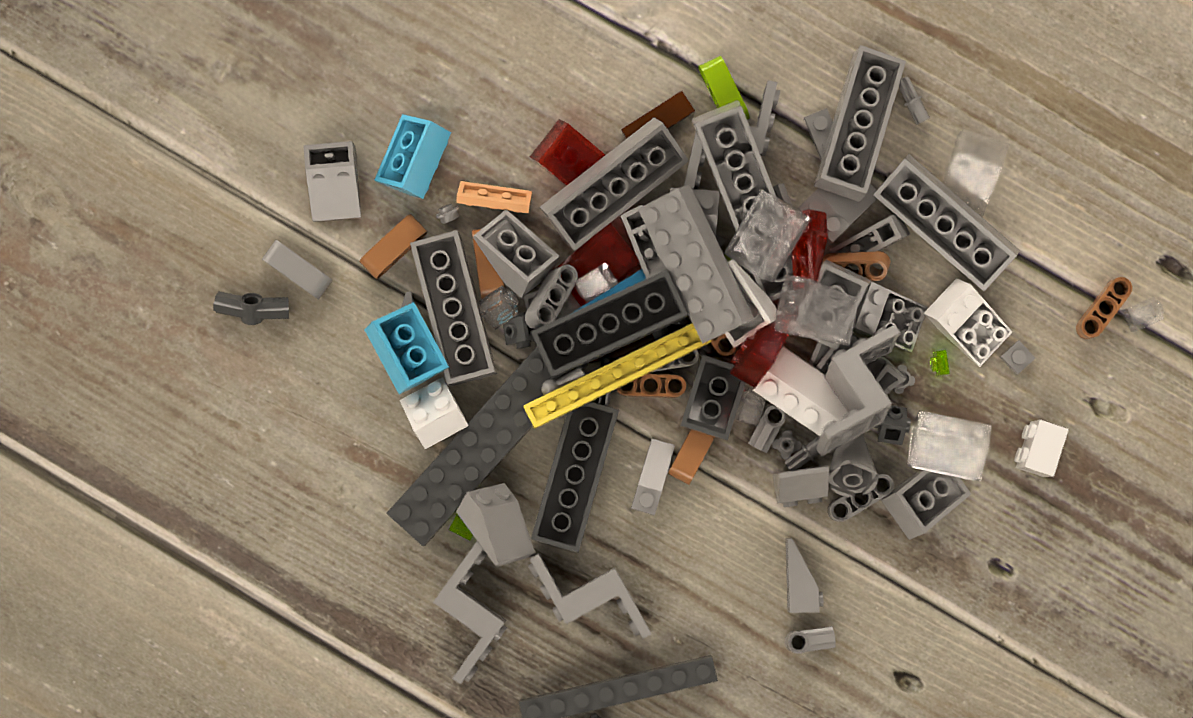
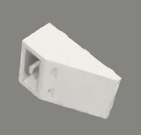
M957 278L924 312V315L978 367H981L1012 333L1009 327L973 286Z

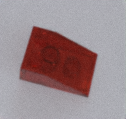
M559 119L530 155V158L567 186L603 158L605 154L569 123Z
M610 223L556 268L571 265L576 269L578 279L571 294L582 307L640 265L636 254Z
M795 310L758 329L752 338L747 336L740 347L742 351L737 350L731 360L734 366L730 374L756 388L774 364L800 312Z

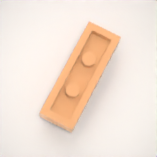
M460 181L456 203L508 210L516 213H529L532 191Z

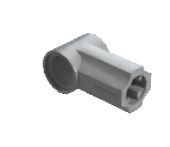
M775 405L767 407L748 444L767 453L779 429L785 422V412ZM772 409H777L781 413V419L777 423H771L768 420V412Z
M832 626L791 631L785 637L786 648L796 654L836 647L835 633ZM796 635L801 636L803 640L802 646L798 649H794L791 644L792 638Z

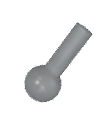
M580 366L557 380H546L541 387L543 395L584 376L583 368Z

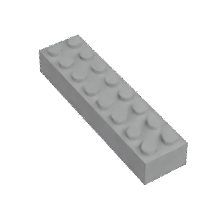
M737 100L693 118V125L755 283L769 296L771 301L809 287L810 283L741 104Z

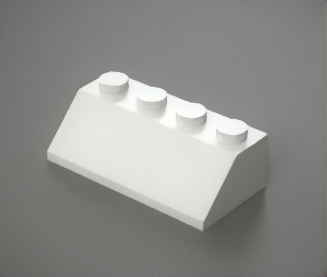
M784 346L753 390L819 436L822 435L823 428L832 421L838 423L848 413L825 379L826 375Z

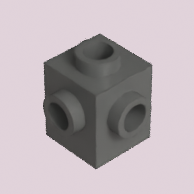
M526 312L513 314L512 319L502 322L506 345H516V348L520 349L531 347V342L535 341L531 333L535 329L530 328L525 321Z
M891 405L884 422L874 427L878 428V442L896 445L903 444L905 433H909L911 418H907V408Z

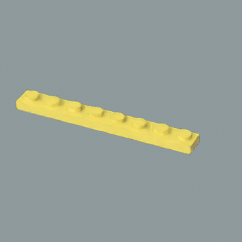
M693 323L524 405L523 408L534 429L711 343V340L702 344Z

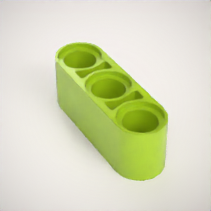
M722 56L699 65L701 76L716 107L720 108L738 100L746 119H750L748 109Z

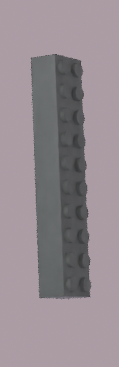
M538 347L532 351L468 422L469 426L462 429L386 513L420 545L426 546L454 515L466 493L476 490L533 427L523 406L544 396L541 390L542 384L546 380L552 379ZM588 363L581 366L583 370L588 366ZM569 372L564 373V374H562V375H560V376H558V377H556V378H554V379L557 380V379L561 378L562 376L568 374Z

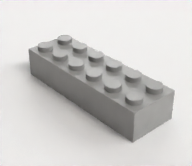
M862 45L855 51L814 187L858 202L867 195L906 63L905 60Z
M653 118L542 204L540 209L566 244L575 251L689 162V160L666 126L661 121Z
M910 154L873 194L983 291L1017 257L1020 251Z
M690 184L680 187L638 209L702 344L754 319Z
M458 230L411 242L410 245L435 341L449 366L444 370L447 385L451 387L497 374L460 233Z

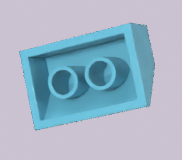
M402 114L374 181L407 195L424 199L435 170L438 168L443 151L448 144L451 132L432 121Z
M414 302L372 321L364 329L398 394L420 385L449 367Z

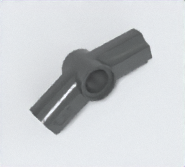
M219 291L215 296L213 310L216 313L240 317L244 324L257 325L265 319H289L288 297L262 298L257 293H246L240 296Z

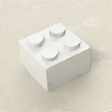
M443 377L400 400L415 434L425 449L469 426Z
M1043 420L1032 421L1029 425L1026 424L1022 433V438L1025 439L1023 446L1018 448L1014 458V462H1017L1016 468L1041 477H1053L1069 429Z

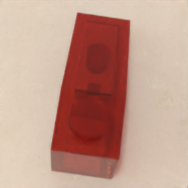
M808 209L789 213L794 287L816 284L828 238L826 212Z

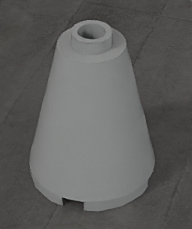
M861 434L835 449L829 469L830 488L842 496L855 497V493L863 492V495L871 492L878 483V475L865 438Z

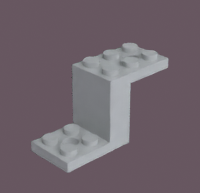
M769 80L764 89L756 127L749 126L760 156H765L768 150L770 138L766 137V133H770L775 114L771 113V110L776 108L780 95V90H776L777 82ZM697 132L695 133L684 186L690 184L692 189L699 188L702 172H698V166L703 167L706 157Z
M895 325L887 329L882 327L873 334V337L867 340L862 338L855 342L851 349L847 351L842 349L832 356L825 379L848 413L844 416L843 420L838 423L832 421L823 428L816 447L821 457L884 422L892 403L867 368V365L892 352L900 334Z
M478 541L433 602L482 637L452 678L459 684L464 680L469 682L478 669L475 666L476 662L479 659L483 662L492 650V647L489 646L493 639L498 641L507 629L504 626V623L507 621L459 586L460 584L463 586L467 584L474 574L470 571L475 564L480 565L487 556V553Z
M539 553L530 558L532 563L528 567L535 578L539 576L544 585L540 588L547 600L550 598L553 600L555 607L552 610L559 622L564 620L565 624H568L619 595L620 599L616 600L623 614L629 613L632 620L628 623L635 636L640 634L642 639L651 635L647 624L615 567L563 596L541 554Z

